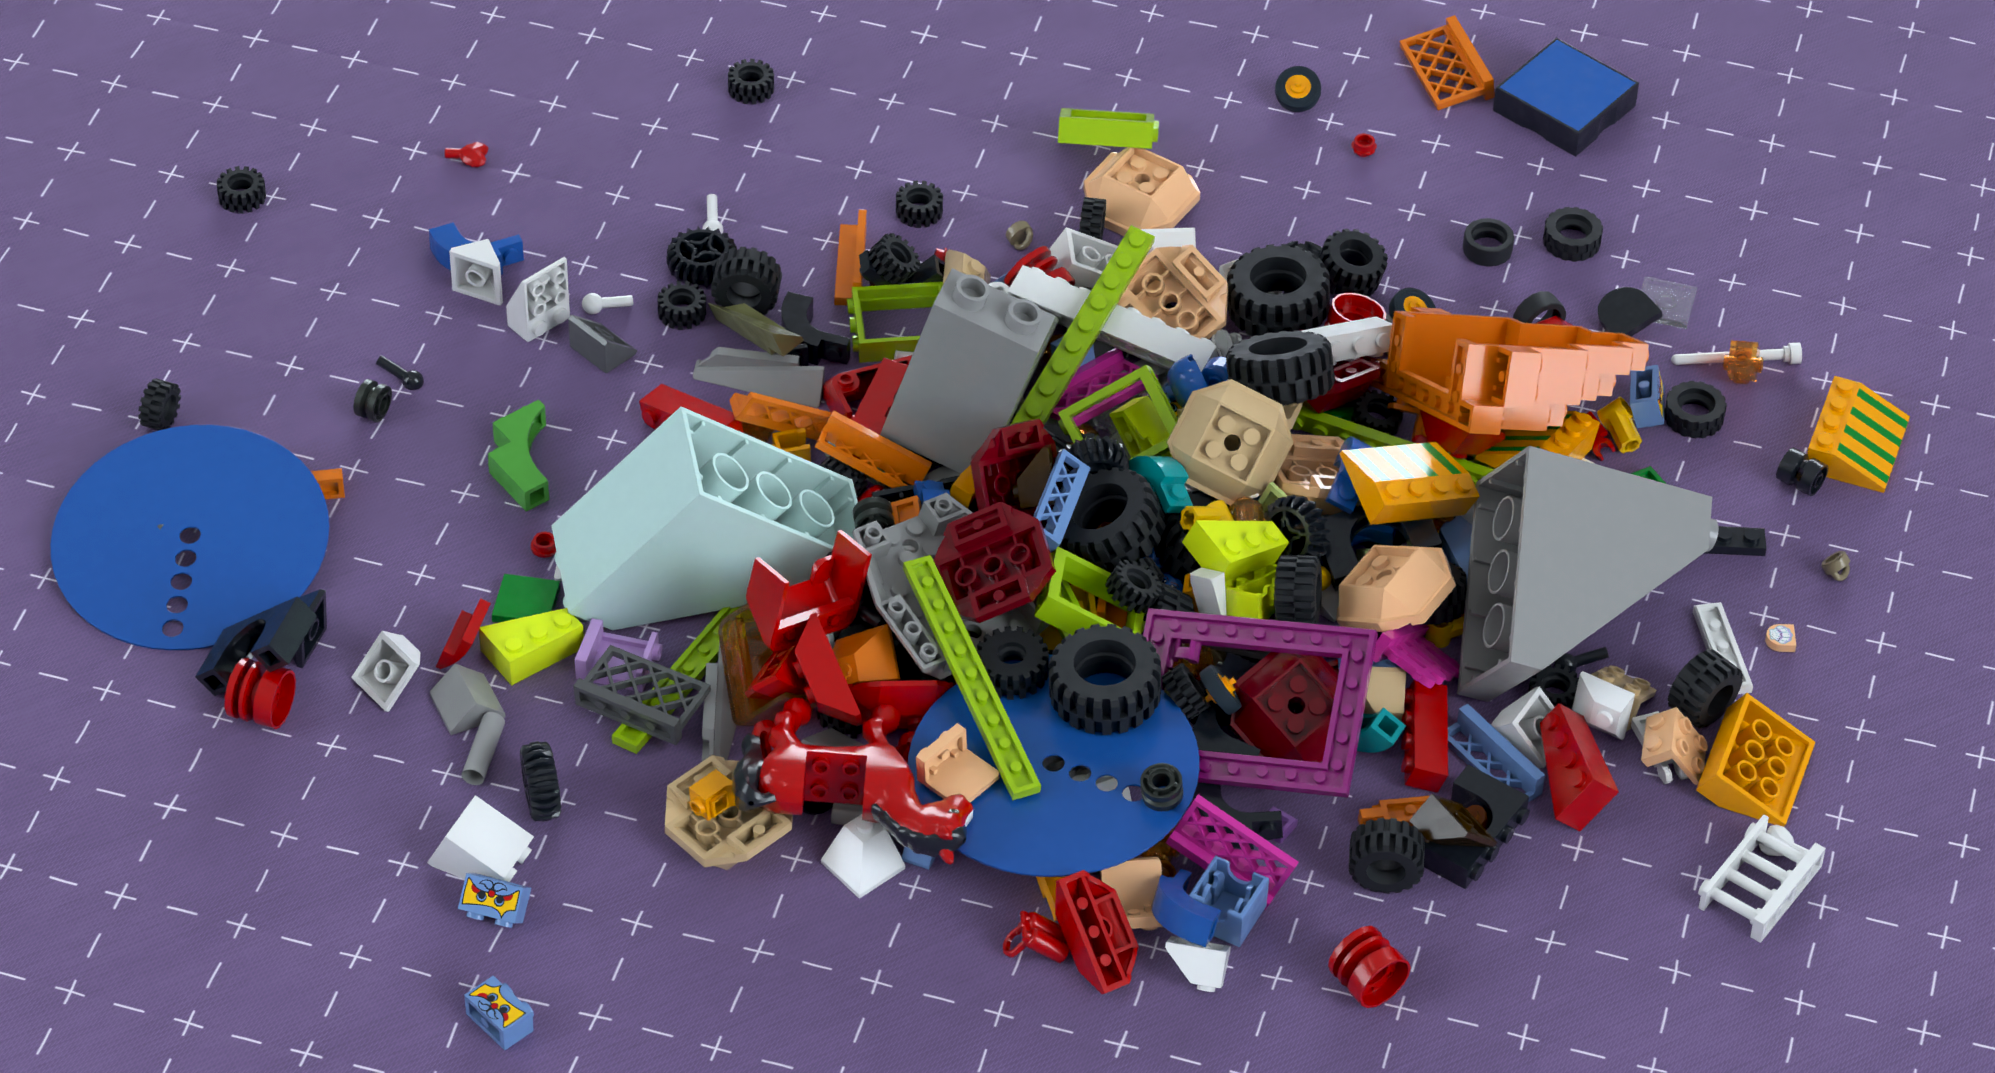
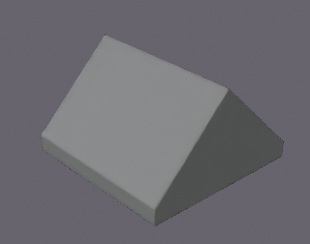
M454 664L430 691V697L450 735L478 727L483 715L487 712H495L505 718V712L485 675L464 666Z

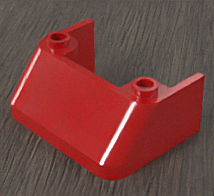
M912 355L894 359L893 361L909 365ZM881 363L843 372L825 381L823 384V398L830 412L834 410L851 419L852 410L847 402L864 398Z
M843 530L837 531L832 554L818 559L813 564L809 580L789 586L790 582L764 560L760 557L755 558L747 588L746 600L763 643L774 652L797 645L807 621L813 613L817 614L826 635L849 626L857 615L872 554Z

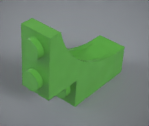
M540 400L525 405L521 409L493 422L494 443L499 448L488 453L489 473L526 512L549 500L548 480L537 469L530 456L533 441L546 426L545 405Z

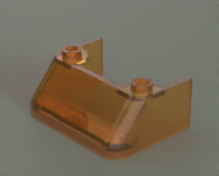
M748 603L721 621L718 635L731 715L736 725L750 727L755 726L756 723L762 720L774 721L776 713L782 711L785 702L792 698H803L808 702L806 695L788 692L781 694L773 700L747 698L745 695L746 690L774 651L763 643ZM815 703L810 704L811 709L816 707Z

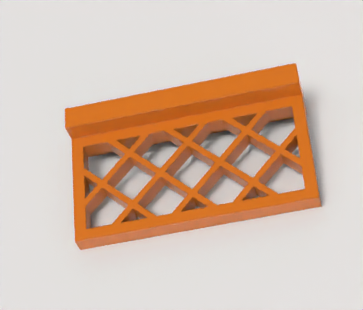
M1455 15L1446 18V25L1399 41L1402 51L1437 110L1483 95L1485 100L1495 97L1494 79ZM1442 35L1446 37L1444 43L1433 41L1434 38ZM1416 44L1423 46L1420 51L1412 50L1409 47ZM1429 47L1439 50L1437 55L1426 53ZM1445 51L1456 54L1453 59L1442 57ZM1422 59L1432 62L1430 67L1421 66L1419 63ZM1438 63L1449 66L1446 71L1435 69ZM1455 67L1465 69L1463 75L1452 73ZM1431 75L1442 78L1439 83L1428 81ZM1448 79L1458 82L1456 87L1447 86L1445 83ZM1464 83L1476 87L1471 90L1461 89ZM1440 92L1451 94L1450 97L1442 100L1438 97Z

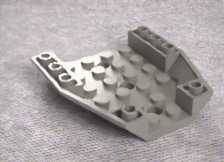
M948 493L924 501L919 515L886 529H883L876 520L856 528L852 532L854 540L872 554L866 579L876 609L922 672L938 679L952 675V672L903 571V563L931 555L934 560L936 552L945 537L944 532L947 524L973 513ZM910 545L916 549V552L905 551L902 546ZM1037 597L1030 603L981 623L962 619L966 630L973 631L979 636V638L970 637L976 650L979 641L983 642V636L987 633L993 636V630L997 628L1000 632H1003L1006 626H1011V630H1016L1017 626L1023 627V632L1025 633L1029 629L1034 631L1035 637L1042 633L1050 624L1034 617Z

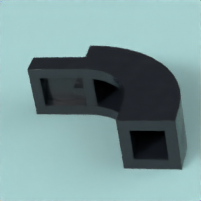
M868 250L859 255L860 273L865 280L869 281L870 286L895 285L891 283L890 279L886 281L883 274L879 275L877 273L878 268H873L872 264L874 262L869 260L871 255ZM932 255L919 265V269L902 284L943 282L945 262L936 255Z
M788 291L781 307V326L787 327L788 331L802 336L804 341L800 344L808 345L809 363L818 366L820 360L825 359L847 365L850 359V338L823 332L810 324L813 319V297Z
M1197 783L1192 802L1199 794L1265 840L1283 838L1281 811H1238L1230 807L1223 800L1220 784ZM1198 808L1201 816L1209 817L1206 812ZM1206 825L1209 832L1217 833L1214 826ZM1223 826L1226 833L1234 834L1233 830ZM1231 842L1233 848L1241 849L1239 843ZM1248 843L1250 848L1254 849V845L1252 843Z

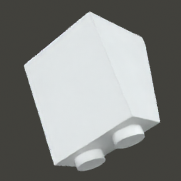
M475 795L427 863L432 867L465 879L466 873H477L510 882L517 872L513 868L514 864L517 861L522 864L532 851L528 845L534 836Z

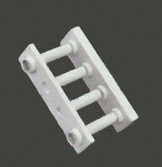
M1763 815L1757 823L1753 822L1750 824L1742 842L1710 880H1704L1698 891V895L1701 896L1699 909L1704 911L1713 899L1750 920V924H1752L1750 937L1760 943L1822 867L1826 849L1815 843L1808 852L1805 850L1801 852L1766 833L1769 819L1766 815ZM1761 843L1796 862V867L1793 871L1790 869L1786 871L1752 851ZM1743 862H1746L1781 881V886L1778 890L1775 888L1770 890L1739 873L1737 870ZM1728 881H1731L1765 900V906L1762 909H1754L1721 889Z

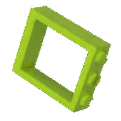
M1061 108L1058 143L1152 149V142H1158L1159 121L1154 120V114Z
M943 282L852 287V298L847 299L848 315L853 314V317H849L850 333H855L856 335L852 336L853 352H858L859 363L879 362L883 358L894 360L896 350L914 352L920 336L866 339L863 311L932 307L943 286Z
M1148 365L1142 366L1058 412L1061 417L1058 423L1066 436L1070 435L1073 443H1075V439L1079 441L1084 440L1072 417L1141 380L1169 435L1178 418L1153 369ZM1168 438L1136 456H1162L1170 451L1167 445Z
M1057 547L1051 553L1056 572L1045 585L1041 594L1037 596L1034 617L1072 636L1076 630L1082 627L1089 629L1091 625L1099 624L1100 627L1113 624L1059 597L1062 579L1127 611L1125 605L1122 608L1118 605L1120 603L1118 600L1114 602L1111 599L1113 594L1107 593L1108 588L1105 587V584L1111 575L1110 572L1060 547ZM1134 609L1132 612L1127 611L1126 627L1131 628L1134 634L1137 632L1141 634L1145 628L1146 622L1143 621L1146 613L1141 611L1138 614L1135 613Z

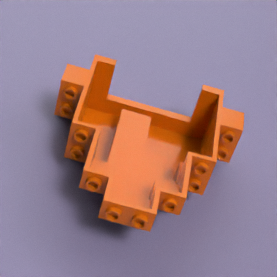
M1411 307V312L1394 311L1388 359H1378L1380 362V377L1374 379L1371 386L1468 433L1500 435L1501 429L1547 431V426L1563 427V421L1567 414V405H1580L1581 400L1596 401L1597 396H1612L1613 388L1616 384V375H1629L1630 370L1645 371L1646 362L1649 359V344L1623 333L1595 332L1582 326L1523 323L1511 317L1452 314L1438 308Z

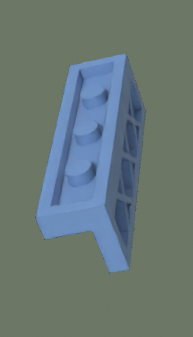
M1062 449L1056 458L1033 516L1039 521L1047 520L1044 533L1051 553L1062 542L1090 471L1089 466L1065 449ZM1064 462L1074 468L1068 474L1064 467ZM1062 481L1063 484L1059 492L1056 482ZM1048 501H1055L1052 511Z
M1469 704L1459 708L1457 722L1448 727V747L1467 765L1469 764L1511 787L1522 788L1526 792L1525 794L1529 796L1528 802L1543 793L1545 774ZM1461 731L1468 738V742L1455 741L1451 736ZM1470 752H1483L1487 756V760L1475 759L1470 755ZM1490 769L1503 770L1507 774V778L1494 777L1490 773Z

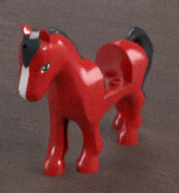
M792 698L786 701L782 711L776 713L774 721L762 720L756 723L752 734L748 733L743 738L741 749L744 757L737 763L732 782L735 805L739 810L745 812L760 807L774 814L802 815L804 801L863 805L862 820L880 823L904 847L910 848L916 854H924L931 857L940 855L947 864L953 863V852L966 842L967 825L973 818V805L962 794L951 795L941 801L925 805L921 804L915 791L914 775L908 765L909 750L915 731H908L902 734L896 747L890 745L886 739L888 733L897 729L901 718L898 709L892 705L881 704L875 707L870 719L863 722V738L869 744L861 746L834 747L803 744L795 733L799 727L808 724L812 713L809 702L803 698Z

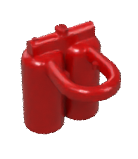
M1021 911V921L1017 927L1007 934L1004 940L1003 953L1007 957L1013 958L1027 947L1057 963L1063 962L1069 953V947L1065 943V937L1060 925L1036 912L1028 913ZM1022 933V941L1010 950L1013 938Z

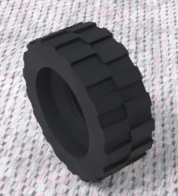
M1579 207L1559 208L1555 212L1550 213L1545 221L1543 244L1546 246L1547 251L1551 252L1556 258L1559 257L1562 260H1570L1572 262L1584 261L1598 253L1601 246L1603 225H1601L1600 219L1594 213H1590L1586 209H1579ZM1567 229L1578 230L1584 233L1586 237L1571 239L1561 235L1560 231Z
M1681 382L1679 385L1672 387V390H1669L1667 394L1664 419L1667 421L1666 424L1674 432L1681 434V436L1695 439L1706 438V436H1712L1721 429L1727 407L1726 399L1722 396L1719 389H1715L1714 386L1705 384V382ZM1685 404H1698L1707 408L1709 412L1706 415H1692L1683 411L1682 406Z

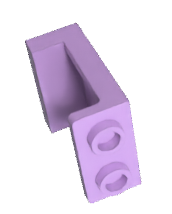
M592 618L575 657L576 679L581 678L584 680L610 645L652 662L659 661L663 646L659 644L658 633L652 632L649 641L606 633L603 631V620ZM613 656L608 662V667L611 668L625 663L624 660ZM640 668L632 670V674L636 678L648 675L649 671ZM628 672L612 675L614 683L630 679ZM608 677L594 681V683L604 685L610 684ZM646 683L637 685L638 692H643ZM629 687V688H625V689L633 690V687Z

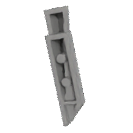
M717 347L708 358L696 361L693 379L818 408L820 407L823 395L825 370L823 366H799V356L795 355L781 356L777 353L771 355L768 352Z
M719 642L718 663H706L705 683L711 685V691L704 699L702 762L711 755L724 757L725 760H728L753 662L726 642Z

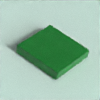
M504 574L492 612V622L500 623L554 611L560 591V581Z

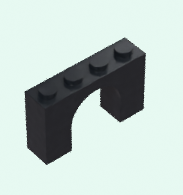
M1362 505L1355 506L1351 514L1342 511L1333 515L1326 514L1321 516L1322 518L1329 519L1325 523V529L1330 530L1326 534V538L1331 542L1324 546L1327 553L1321 556L1325 568L1331 574V583L1335 592L1339 591L1340 583L1358 564L1351 543L1357 533L1368 526L1386 525L1396 529L1404 537L1407 546L1442 548V541L1432 519L1370 525Z
M297 596L223 629L195 678L214 696L226 692L230 675L240 659H252L255 657L269 672L288 665L317 615Z
M1228 652L1224 662L1218 661L1216 668L1229 680L1234 677L1237 681L1256 664ZM1213 700L1209 701L1211 707L1191 719V723L1194 724L1192 730L1197 741L1198 750L1259 756L1261 749L1227 735L1220 728L1215 715L1220 707Z
M1469 764L1453 782L1451 800L1462 804L1465 808L1472 805H1479L1484 808L1488 817V829L1486 831L1498 843L1494 847L1441 845L1430 841L1429 843L1425 842L1424 868L1464 889L1467 888L1472 880L1477 881L1480 878L1486 863L1494 861L1500 846L1503 843L1507 844L1511 840L1515 828L1518 825L1522 826L1530 813V810L1527 809L1528 795Z

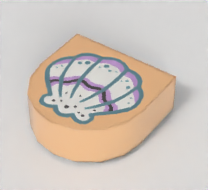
M1776 624L1769 627L1765 639L1767 646L1774 651L1795 652L1794 624Z

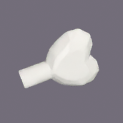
M1772 825L1768 828L1767 833L1801 852L1804 850L1809 851L1795 844L1793 836L1785 827ZM1759 843L1761 851L1770 856H1783L1780 853L1770 849L1769 847Z

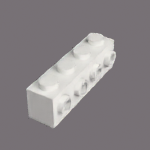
M1371 317L1302 330V332L1319 333L1327 338L1331 343L1334 366L1337 364V361L1345 360L1351 362L1363 356L1380 357L1383 356L1384 352H1389L1392 323L1379 317Z

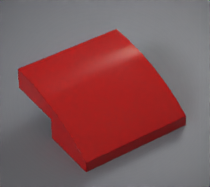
M480 598L473 614L461 610L436 664V668L443 669L453 665L469 651L488 611L490 602Z

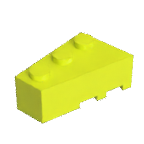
M1148 395L1134 398L1109 414L1131 458L1170 436ZM1170 451L1162 455L1172 457Z
M1196 520L1182 543L1202 568L1224 572L1225 581L1275 564L1289 544V541L1273 521Z
M1277 564L1225 581L1227 616L1268 620L1275 613L1274 586Z
M567 608L479 628L480 651L511 686L578 652L584 638L583 624L574 615L569 614Z

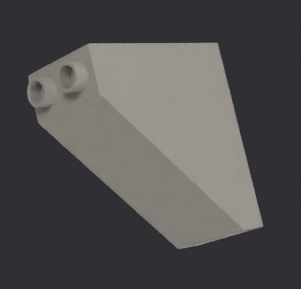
M952 268L932 306L880 435L954 471L962 473L971 465V456L982 446L994 428L1010 424L1052 338L1059 318L1040 309L1032 301L1013 297L988 285L978 276L966 275Z
M1528 446L1476 482V489L1480 497L1474 503L1457 694L1485 702L1491 701L1549 666L1700 555L1709 552L1715 545L1719 531L1717 520L1711 518L1712 497L1533 446Z

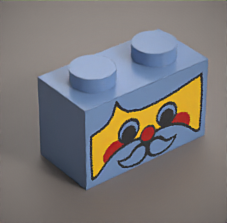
M1658 365L1646 366L1645 371L1631 370L1630 406L1636 427L1643 428L1663 425L1665 388Z
M466 873L458 909L467 911V917L484 920V916L495 918L494 924L512 928L513 923H523L531 887L477 873Z
M495 976L490 977L464 995L466 1014L502 1049H508L534 1031V1013L530 1005L525 1001L521 1002L514 995L510 986L506 983L502 984Z

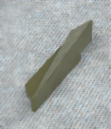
M712 303L708 304L716 320L771 355L778 353L781 356H785L804 341L802 336L786 330L745 303L728 307Z

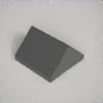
M570 315L568 319L570 347L606 374L636 354L637 350L603 324Z

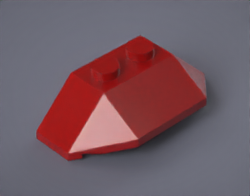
M1419 409L1428 442L1438 443L1446 452H1451L1450 455L1452 457L1467 458V454L1478 455L1505 440L1506 434L1501 431L1500 435L1468 433Z
M813 613L810 615L794 651L796 662L792 664L798 679L804 677L807 687L803 688L809 704H816L820 713L859 726L863 724L859 708L817 614Z
M797 645L772 653L746 690L745 695L747 698L781 701L790 696L797 698L804 693L803 688L807 685L804 677L798 679L792 664L796 662L794 651Z
M938 680L874 681L857 685L848 684L861 713L862 723L870 719L875 707L886 704L892 705L899 711L901 718L897 729L907 728L910 731H916L930 707L947 690L956 685V683Z
M1085 870L1057 880L1055 915L1078 971L1102 995L1129 984L1139 946L1116 890L1103 881L1091 876Z

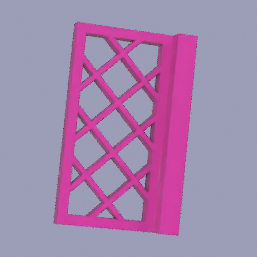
M1117 348L1080 366L1050 417L1057 421L1061 420L1058 412L1141 367L1125 360L1122 350ZM1138 381L1121 390V392H1117L1104 399L1099 404H1095L1082 411L1079 415L1073 417V420L1078 427L1146 390L1142 381Z
M1199 794L1166 841V844L1205 870L1216 855L1230 861L1231 872L1240 880L1251 881L1253 872L1269 878L1267 906L1264 910L1267 909L1299 863ZM1198 808L1206 812L1209 817L1201 816ZM1206 825L1214 826L1217 833L1209 832ZM1223 826L1233 830L1234 834L1226 833ZM1231 842L1239 843L1242 850L1234 849ZM1248 843L1258 847L1259 851L1251 850ZM1256 859L1264 860L1266 866H1259ZM1274 860L1279 861L1288 868L1276 867Z

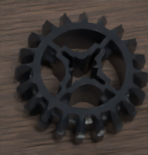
M698 226L696 230L687 228L686 233L678 232V236L672 238L670 245H668L666 262L671 275L675 276L677 281H684V283L688 281L691 284L704 285L707 288L709 284H712L718 258H721L724 252L729 253V249H737V246H735L734 239L729 238L728 233L721 234L719 229L712 231L709 226L706 229H700Z
M1096 435L1094 438L1086 436L1084 440L1079 441L1075 439L1074 444H1066L1065 450L1089 466V473L1092 475L1098 473V470L1108 469V471L1112 470V468H1122L1124 471L1129 469L1128 454L1123 444L1118 443L1117 439L1110 440L1109 436L1100 438ZM1063 463L1067 474L1074 469L1067 463ZM1062 481L1057 482V484L1059 485L1060 489H1061L1062 484H1063Z
M1295 495L1278 498L1275 500V503L1268 505V511L1262 514L1264 520L1273 521L1289 541L1281 555L1317 556L1321 562V556L1327 553L1324 546L1331 543L1326 538V534L1330 530L1325 529V523L1329 519L1321 517L1323 509L1316 508L1315 501H1308L1307 497Z
M535 741L523 745L520 749V764L531 818L534 821L542 820V822L557 818L561 813V798L551 747L546 741Z

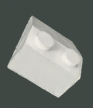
M1066 227L1050 248L1051 256H1055L1058 259V263L1053 270L1065 267L1075 279V287L1093 288L1118 246Z

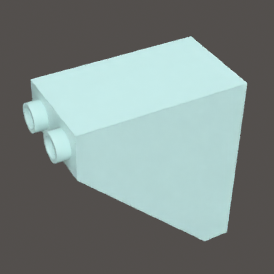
M680 407L551 525L556 547L555 562L560 569L565 593L563 598L564 608H567L568 613L574 615L581 623L591 622V619L594 618L603 620V627L610 630H618L719 611L724 607L735 608L748 605L746 593L754 560L757 557H760L790 582L789 586L809 580L813 564L833 550L837 531L843 530L854 539L852 534L855 529L853 508L858 501L853 480L691 410Z

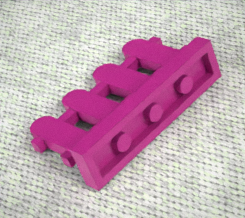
M1408 624L1399 629L1383 632L1376 642L1374 662L1389 659L1410 674L1414 680L1419 681L1428 688H1432L1435 683L1441 685L1444 680L1450 682L1453 677L1459 678L1460 665L1458 662L1437 648L1434 643L1423 637L1429 629L1427 625L1419 624L1412 626Z

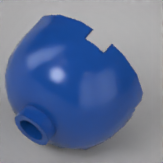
M1192 354L1181 358L1171 366L1167 374L1169 385L1164 387L1170 402L1176 400L1180 407L1184 408L1192 391L1208 387Z

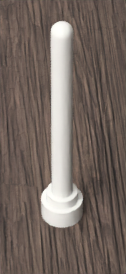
M1800 342L1788 343L1782 349L1675 354L1672 356L1671 361L1674 365L1783 359L1784 362H1789V364H1801L1802 348Z

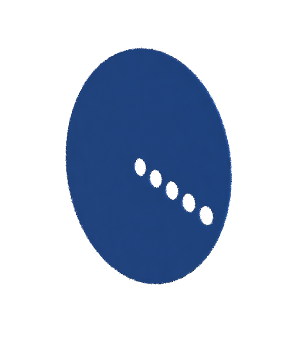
M187 425L172 427L140 436L122 444L95 462L81 475L69 490L56 515L50 543L51 562L58 586L68 603L84 620L101 632L117 640L150 649L193 650L214 646L223 629L294 597H301L318 573L325 557L329 539V515L323 492L311 471L291 451L277 442L260 434L229 426ZM160 524L163 525L161 529L158 528V525ZM187 528H196L200 531L201 536L196 542L187 544L180 540L181 532ZM182 551H192L196 555V561L187 567L179 566L175 559ZM178 574H187L192 578L191 585L183 590L173 588L171 581ZM175 597H182L187 600L188 606L183 612L172 613L167 609L169 600ZM172 620L181 622L184 628L179 635L169 637L162 632V628L167 622Z
M1013 659L1005 661L1004 663L1016 664L1021 662L1022 660ZM1099 673L1091 675L1084 680L1091 684L1108 686L1118 684L1126 680V678L1112 673ZM1049 677L1048 680H1045V685L1042 689L1037 687V693L1034 695L1027 692L1026 698L1020 699L1019 695H1013L1014 700H1007V695H1002L1000 701L1041 784L1040 793L1012 800L999 773V779L970 802L973 805V818L967 825L966 842L957 851L977 862L1002 871L1038 877H1065L1081 870L1092 873L1117 866L1135 858L1162 840L1177 825L1193 799L1199 777V751L1190 723L1181 709L1162 689L1159 705L1154 709V713L1149 719H1143V723L1136 728L1129 727L1127 732L1119 734L1116 731L1111 732V735H1103L1102 732H1095V735L1086 733L1085 729L1080 728L1078 730L1070 725V721L1065 722L1060 718L1058 712L1054 710L1051 704ZM957 684L947 690L930 707L919 723L911 741L908 765L914 775L915 791L922 805L941 801L943 798L917 780L916 756L923 748L936 741L944 731H948L957 723L966 729L967 749L997 769ZM1049 756H1058L1065 762L1063 768L1058 771H1049L1043 767L1042 763ZM1167 763L1173 765L1182 775L1183 799L1177 807L1169 811L1159 812L1152 810L1145 805L1142 799L1139 801H1128L1123 797L1122 793L1129 786L1141 788V775L1146 768L1153 764ZM1085 766L1091 771V776L1085 781H1075L1069 776V772L1073 767ZM1102 776H1111L1117 780L1118 785L1114 790L1102 791L1097 788L1096 781Z

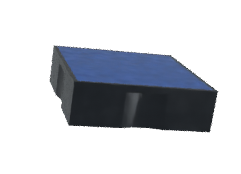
M1555 38L1496 87L1493 111L1521 127L1536 132L1546 141L1576 157L1594 142L1604 129L1615 124L1636 106L1639 82L1564 41Z

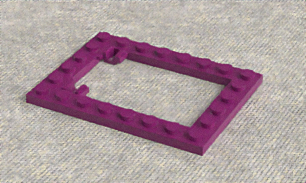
M1148 608L1143 636L1154 645L1156 653L1160 656L1161 676L1167 673L1168 669H1173L1174 662H1178L1179 659H1185L1189 663L1198 664L1202 645L1341 658L1322 763L1198 750V782L1349 797L1378 637L1376 630ZM1182 643L1190 644V647H1181V646H1182ZM1161 678V689L1164 691L1165 684Z

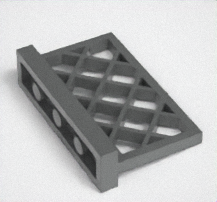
M612 645L607 648L585 679L579 678L573 685L576 705L674 745H677L681 740L682 729L711 691V685ZM613 656L624 660L625 664L608 667V662ZM640 668L649 671L648 675L636 678L632 674V670ZM628 672L630 679L616 683L613 682L612 675ZM608 677L610 683L604 686L593 684L596 679ZM666 678L674 681V685L659 688L657 684L658 680ZM653 682L654 690L638 692L637 685ZM633 687L635 694L623 696L618 694L617 690ZM691 688L699 691L696 696L684 698L682 694L683 690ZM678 692L680 700L668 703L663 702V695ZM658 697L660 705L650 707L643 704L642 701ZM681 707L684 710L680 718L667 713L669 710Z

